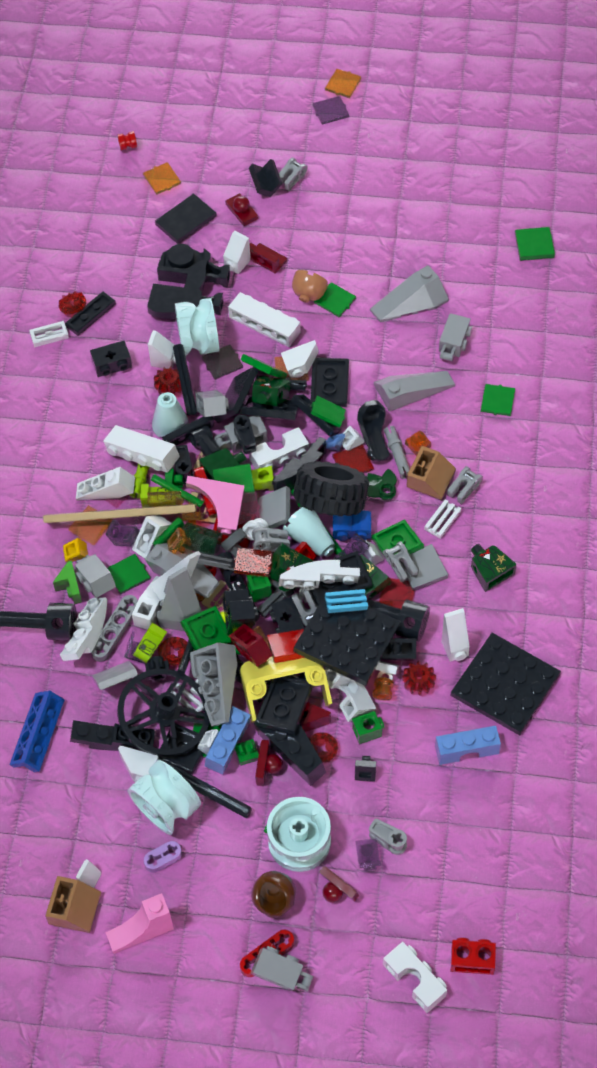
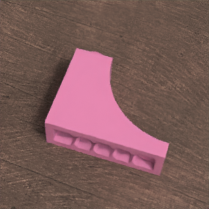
M187 476L186 487L202 493L212 503L218 518L217 531H221V534L228 536L234 533L238 527L244 485Z
M162 893L142 901L140 909L133 917L118 927L105 932L113 954L174 930L170 912Z

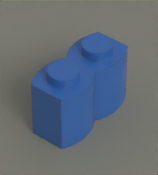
M362 510L357 515L353 514L352 516L333 515V538L339 541H346L351 538L358 541L371 539V512Z

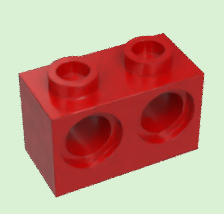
M457 938L452 940L450 972L494 975L496 943H492L487 939L469 941L468 938ZM465 951L468 956L460 958L457 952ZM485 952L490 958L486 960L481 959L479 954Z

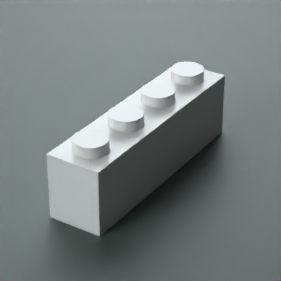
M241 292L228 306L229 318L287 347H290L301 333L300 321L296 318L289 317L280 310H275L267 304L259 302Z
M115 425L103 441L110 455L119 456L127 461L131 460L142 466L146 465L166 473L169 472L180 457L175 444Z

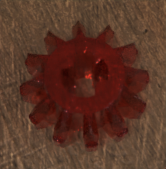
M171 366L169 369L163 367V371L157 370V375H154V387L160 395L166 392L174 395L175 392L181 393L177 368L173 370Z
M418 660L417 665L410 663L409 668L404 669L402 681L405 682V689L410 688L411 694L415 691H418L419 696L422 694V691L428 694L430 688L435 686L436 674H434L433 667L428 668L427 662L421 665Z

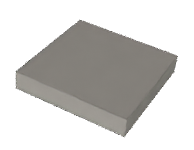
M285 486L257 498L256 519L261 518L265 520L269 528L272 529L288 523L290 518V488Z
M432 544L409 555L418 570V574L411 576L400 561L401 566L406 571L407 582L412 591L448 578V573Z
M127 661L94 674L92 677L98 688L103 690L133 678L138 674L131 662Z

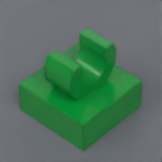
M170 469L168 473L165 472L166 481L181 489L183 488V476L174 475V469Z
M254 739L236 744L235 752L240 766L258 761L259 754Z

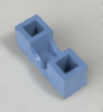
M232 706L229 722L222 725L205 757V767L222 775L224 774L237 742L241 741L250 723V714Z
M496 726L436 736L435 740L439 765L459 762L460 757L468 753H478L479 758L497 755L500 753L501 747Z

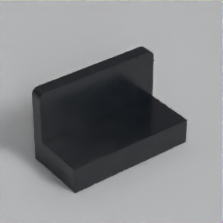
M270 159L263 167L253 163L249 167L257 193L271 197L282 185L273 159Z

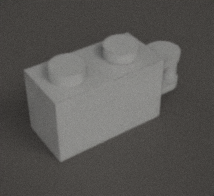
M449 314L439 341L440 359L452 362L454 356L460 357L461 351H465L467 346L466 338L471 336L473 328L470 326V318Z
M217 390L195 393L197 411L204 417L226 414L229 404L228 399Z
M248 416L256 440L255 445L267 442V430L261 417ZM233 422L224 426L225 432L215 436L214 440L221 450L231 448L232 452L236 453L242 451V448L234 434L235 427Z
M96 554L92 556L86 555L84 558L76 561L77 573L75 575L80 584L83 583L88 593L91 592L95 598L116 587L111 572Z
M267 946L266 949H260L250 973L289 991L294 990L295 987L308 991L313 980L312 975L301 971L303 965L298 963V958L291 955L283 957L279 955V950ZM299 975L304 977L302 984L297 983Z

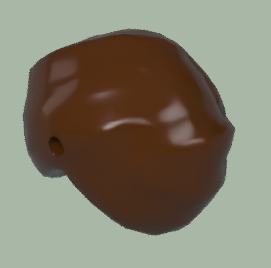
M269 871L262 874L255 881L251 891V899L254 906L261 913L270 918L280 917L294 905L296 888L293 880L288 875L278 871Z

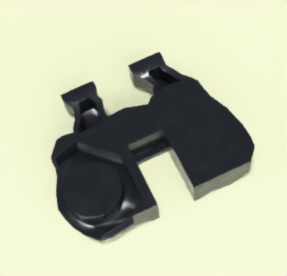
M186 244L172 246L161 255V260H159L157 267L158 281L182 283L185 286L177 287L153 283L147 304L148 313L158 318L176 319L175 303L189 302L198 307L201 299L211 298L214 313L221 315L224 303L223 293L206 297L202 296V291L207 282L228 287L230 265L219 267L209 262L211 254L205 248L200 253Z

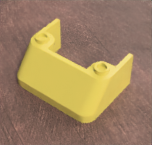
M271 656L264 664L258 667L250 661L245 662L241 666L240 675L248 711L251 715V723L256 721L253 700L260 699L265 695V681L304 672L306 681L310 685H321L325 706H330L332 699L324 667L307 658L274 663Z

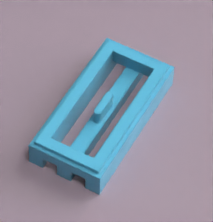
M365 589L325 593L328 613L368 609Z

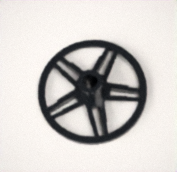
M153 669L134 677L124 687L117 706L119 726L125 737L141 751L160 757L177 756L193 749L202 740L210 721L205 707L204 713L197 712L195 709L179 706L178 701L186 683H188L198 693L204 707L205 699L203 694L199 693V684L185 674L179 675L177 671L170 669ZM156 675L176 677L168 690L160 695L141 682L145 678ZM181 679L183 683L175 696L172 692ZM135 685H137L144 693H146L151 699H153V701H150L142 692H140L135 687ZM133 689L150 708L126 722L124 703L129 691ZM180 714L187 715V716H191V717H196V718H202V719H204V720H197V719L189 718V717H181ZM147 717L151 719L147 722L139 724L136 727L130 729L128 728L129 726L138 723ZM175 721L203 724L193 740L177 748ZM158 722L165 749L146 745L137 739L132 732ZM164 727H169L172 749L168 747Z

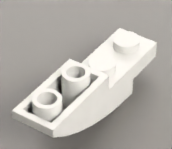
M340 560L310 562L281 574L279 586H283L286 589L303 587L306 590H313L318 588L320 581L327 584L343 582V584L351 585L358 583L360 568L340 567Z
M106 597L90 599L82 612L79 613L78 618L73 623L77 630L73 633L72 638L60 654L63 661L80 659L83 653L92 652L100 637L107 610Z

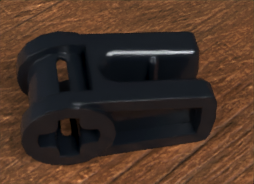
M238 415L233 421L235 427L234 434L243 453H253L256 451V440L250 419L246 415Z
M187 445L176 446L180 457L175 463L176 475L183 476V484H186L187 476L193 477L192 464Z

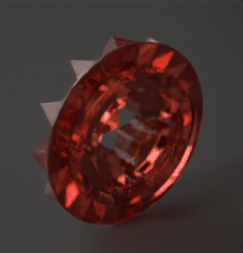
M68 292V295H62V299L59 300V309L64 314L78 313L85 307L86 298L82 292Z
M180 637L165 639L159 646V656H162L164 661L168 660L169 665L175 667L181 662L187 641ZM171 647L175 651L179 650L178 657L171 654Z
M320 732L309 737L317 754L318 747L316 746L322 747L325 745L326 752L321 751L318 754L322 762H330L331 759L336 757L338 744L332 735Z

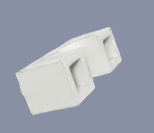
M298 427L282 434L284 446L282 449L273 450L268 447L266 442L257 445L256 451L249 454V459L254 468L259 469L272 466L274 470L289 463L293 457L300 459L309 450V443L300 428Z
M327 667L324 669L330 689L338 688L347 695L339 706L348 722H351L355 717L373 712L376 709L363 684Z
M402 942L383 958V966L397 981L407 974L415 975L419 979L420 984L413 990L412 998L426 1013L446 997L447 986L440 977L436 978L431 973L432 969L425 961L421 962L417 958V953L412 946H406Z

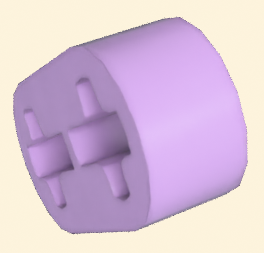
M170 841L148 852L144 857V865L147 871L156 873L177 862L182 856L180 845L175 841ZM170 848H172V850H176V854L174 856H172L171 853L168 854V850ZM150 859L157 860V865L150 864Z

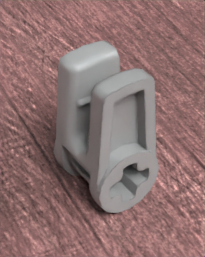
M294 158L288 160L279 173L286 190L290 191L305 176L308 169L307 165L298 163Z
M468 466L464 467L447 491V495L453 497L459 492L461 487L465 486L457 496V501L460 504L478 488L483 479L482 475H477L470 471L471 469Z
M265 527L253 529L254 550L260 553L275 552L281 543L290 547V541L287 540L288 531Z
M401 541L396 543L395 547L383 550L386 561L391 565L400 582L408 578L400 561L411 576L418 574L415 564Z
M305 589L303 592L310 609L305 608L302 598H300L298 593L292 595V599L306 627L318 605L311 591Z
M375 819L371 823L369 837L395 855L403 854L406 851L407 836L405 832L379 819Z

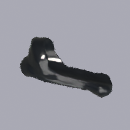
M377 400L367 401L359 408L357 421L368 447L367 457L372 461L379 462L387 460L390 453L385 446L381 434L386 411L384 406Z

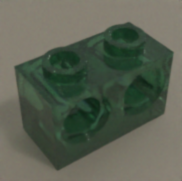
M187 522L180 530L177 546L216 555L220 549L223 534Z

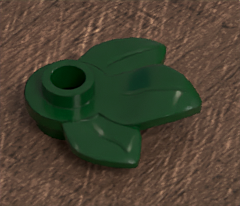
M387 469L383 476L368 473L369 488L367 496L372 498L380 497L383 500H391L395 497L397 478L393 471Z

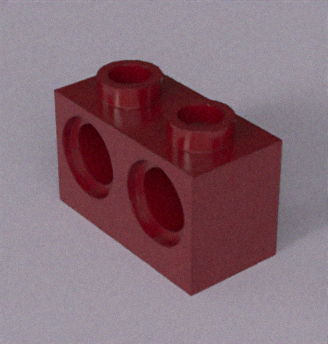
M245 624L229 635L238 652L257 667L264 664L273 655L263 637Z

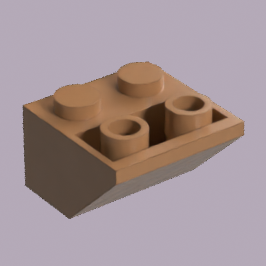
M421 446L407 474V487L442 500L456 468L440 452Z
M57 876L45 915L48 924L90 933L101 891L79 880Z

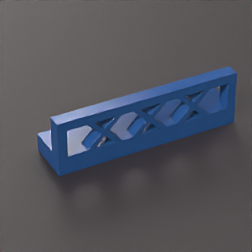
M50 690L35 693L9 764L13 768L24 766L34 773L40 771L64 703L63 698Z

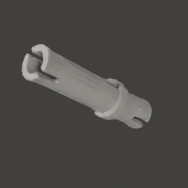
M390 426L392 433L386 427L384 433L388 440V448L392 451L400 478L406 479L404 471L408 474L410 468L401 447L403 445L402 441L398 438L395 426Z

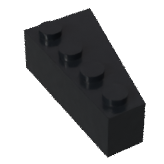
M254 723L258 735L263 740H269L270 747L310 786L326 773L322 760L300 723L295 735L259 727Z

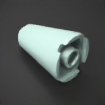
M169 392L163 393L158 397L152 420L153 431L159 438L189 424L188 417L177 398Z
M302 507L288 519L290 523L288 527L284 525L283 530L288 531L289 537L299 543L302 541L306 542L318 556L328 557L334 552L335 549L333 547L335 543L316 511Z

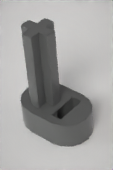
M239 528L221 544V547L226 552H230L236 560L254 563L239 545L247 537L242 528Z
M272 578L269 581L271 588L275 592L257 608L259 614L264 618L273 610L272 603L291 597L294 594L292 589L288 591L280 590L278 587L279 582Z

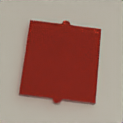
M363 444L349 451L343 450L332 454L335 463L340 465H346L352 469L355 468L362 473L374 470Z
M238 548L237 556L234 558V573L268 577L269 568L272 566V551Z
M390 578L392 583L381 591L379 602L401 609L406 599L413 600L414 590H412L408 581L400 582L399 579Z

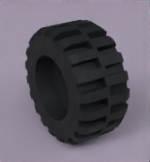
M320 461L308 462L307 464H302L297 470L293 496L296 502L300 503V506L317 513L331 516L357 515L365 507L369 480L364 473L346 465Z

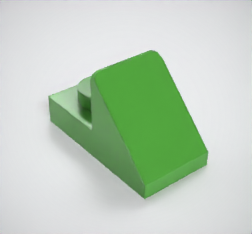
M68 561L53 581L55 591L67 589L68 597H73L74 604L82 603L72 561Z

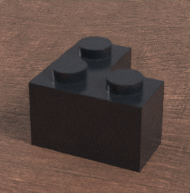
M248 589L224 591L222 601L227 635L232 634L243 624L252 629L255 626V619L258 618V609L254 607L252 596H249Z

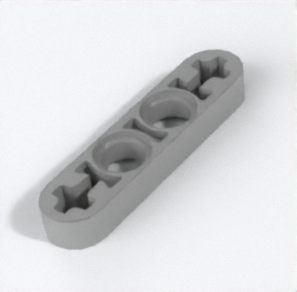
M127 595L121 599L102 629L100 637L91 652L94 660L103 662L109 658L133 619L132 613L138 602L135 596ZM132 602L133 606H129L127 609L126 604H130ZM117 617H124L125 622L117 624L115 619ZM109 632L116 634L112 640L106 639L105 635ZM103 648L104 653H99L98 655L97 650L101 651V649Z

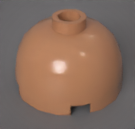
M297 270L293 277L292 289L299 297V300L305 303L319 300L327 289L328 281L316 273L312 276L307 274L308 271Z

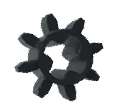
M162 656L151 657L149 663H145L146 671L170 669L168 660L164 661ZM166 675L151 676V679L155 681L166 678Z

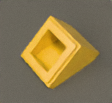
M79 538L63 545L66 563L68 561L80 560L88 555L86 542Z

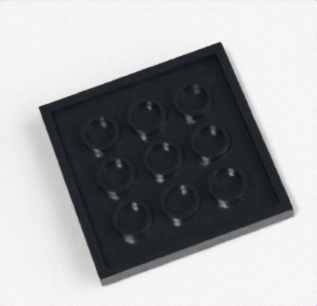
M328 589V591H327L326 593H328V592H336V591H334V590H332V589ZM324 596L295 644L293 652L366 686L398 630L401 621L371 607H368L367 610L328 613Z
M492 632L452 689L450 696L520 736L560 676L561 671Z

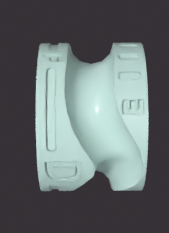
M211 298L201 299L198 307L189 302L175 303L180 343L183 344L185 356L190 353L192 348L197 349L200 355L219 352L217 326Z
M157 760L150 767L149 775L139 778L127 792L138 809L155 826L166 834L172 835L174 832V820L176 818L187 820L202 803L195 790L175 769L167 763Z
M292 797L274 807L267 821L268 844L273 859L280 866L290 871L303 872L319 866L327 857L331 846V825L327 812L318 802L306 797Z

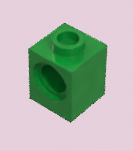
M265 569L246 575L247 586L254 602L269 598L272 595L271 584Z
M375 711L352 719V729L359 744L382 737L384 724L381 717H377ZM371 725L373 726V728L366 729L364 728V726Z

